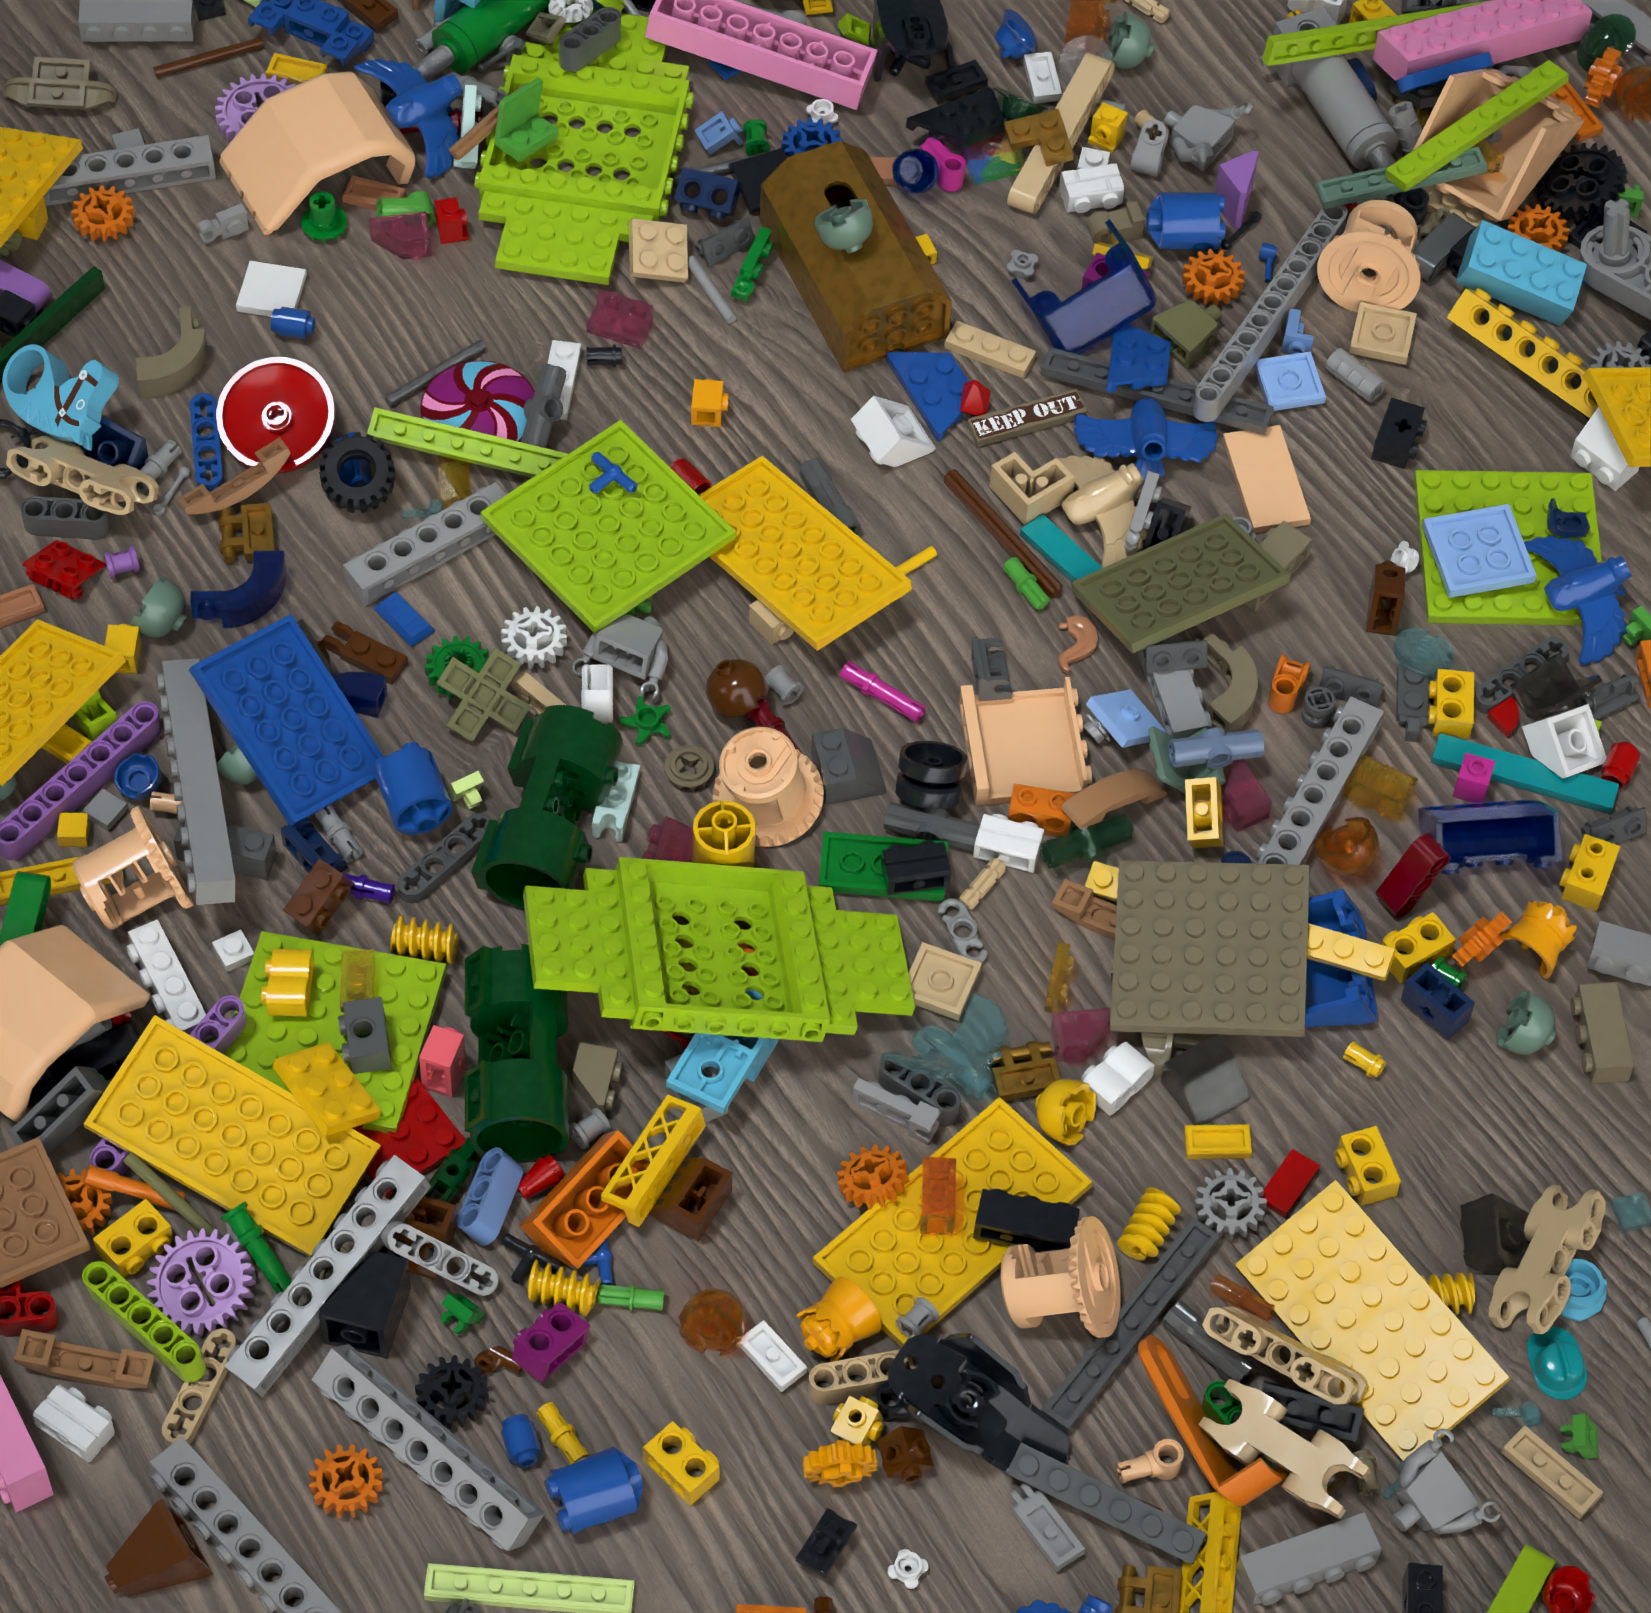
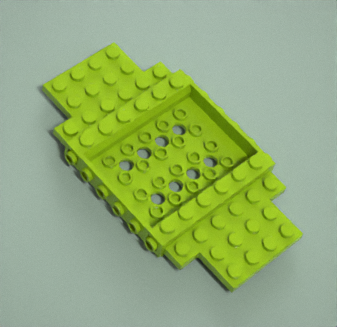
M593 9L591 15L594 14V13H595L596 11H598V10H597V9ZM621 13L620 41L578 71H566L560 67L559 40L565 33L582 21L565 23L553 41L552 46L525 42L521 55L513 54L510 65L505 66L503 75L505 86H500L499 89L504 90L507 95L512 94L522 84L530 83L536 78L543 81L538 115L542 118L545 116L557 118V121L552 125L558 128L559 132L557 139L520 162L494 145L496 130L486 137L488 149L482 151L480 160L482 171L476 173L474 187L479 189V201H481L479 220L505 224L495 259V268L609 285L619 242H629L630 220L633 218L660 222L661 216H667L669 200H666V196L672 195L674 178H671L672 173H677L679 156H676L677 151L682 152L684 135H681L682 130L687 131L689 114L686 112L687 109H692L694 92H690V80H688L689 66L664 62L668 45L645 37L649 17ZM573 120H581L585 125L580 129H574L570 127L569 123ZM601 124H609L613 129L608 133H601L597 130V127ZM629 128H636L640 131V134L636 137H629L624 132ZM541 158L546 161V164L536 168L530 162L533 159ZM568 162L573 164L574 168L564 172L558 166L561 163ZM595 166L599 167L602 172L597 176H591L586 173V170L589 167ZM617 171H626L630 176L625 180H618L614 177V174Z
M619 857L615 870L585 868L583 875L585 890L525 886L523 899L534 989L598 993L601 1017L629 1019L630 1028L823 1042L826 1033L855 1035L858 1027L855 1012L912 1016L915 1009L897 915L836 910L832 887L806 885L803 871ZM672 917H685L689 924L679 925ZM739 920L745 921L751 928L742 930L734 922ZM686 939L691 942L692 947L682 948L676 940ZM742 943L749 944L755 951L746 953L738 945ZM691 963L695 966L696 970L692 972L685 971L679 964ZM742 968H754L757 970L758 975L748 976ZM693 986L700 993L698 995H689L682 987ZM748 990L757 991L762 995V999H751L745 992Z

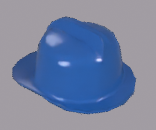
M1007 9L1004 12L1003 23L995 34V40L1000 46V57L1006 58L1011 56L1019 60L1024 57V54L1036 52V37L1031 27L1018 13Z

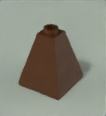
M161 1499L154 1504L106 1565L109 1574L105 1576V1580L114 1594L122 1592L125 1596H131L206 1578L213 1573L183 1517Z

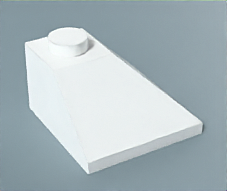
M1589 704L1522 726L1531 755L1562 779L1602 765L1607 758Z

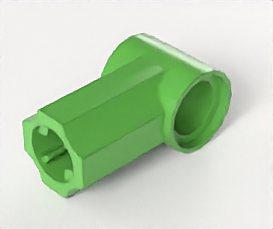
M425 191L413 192L407 198L377 199L376 217L378 222L411 223L413 228L419 230L430 228L436 222L431 197Z

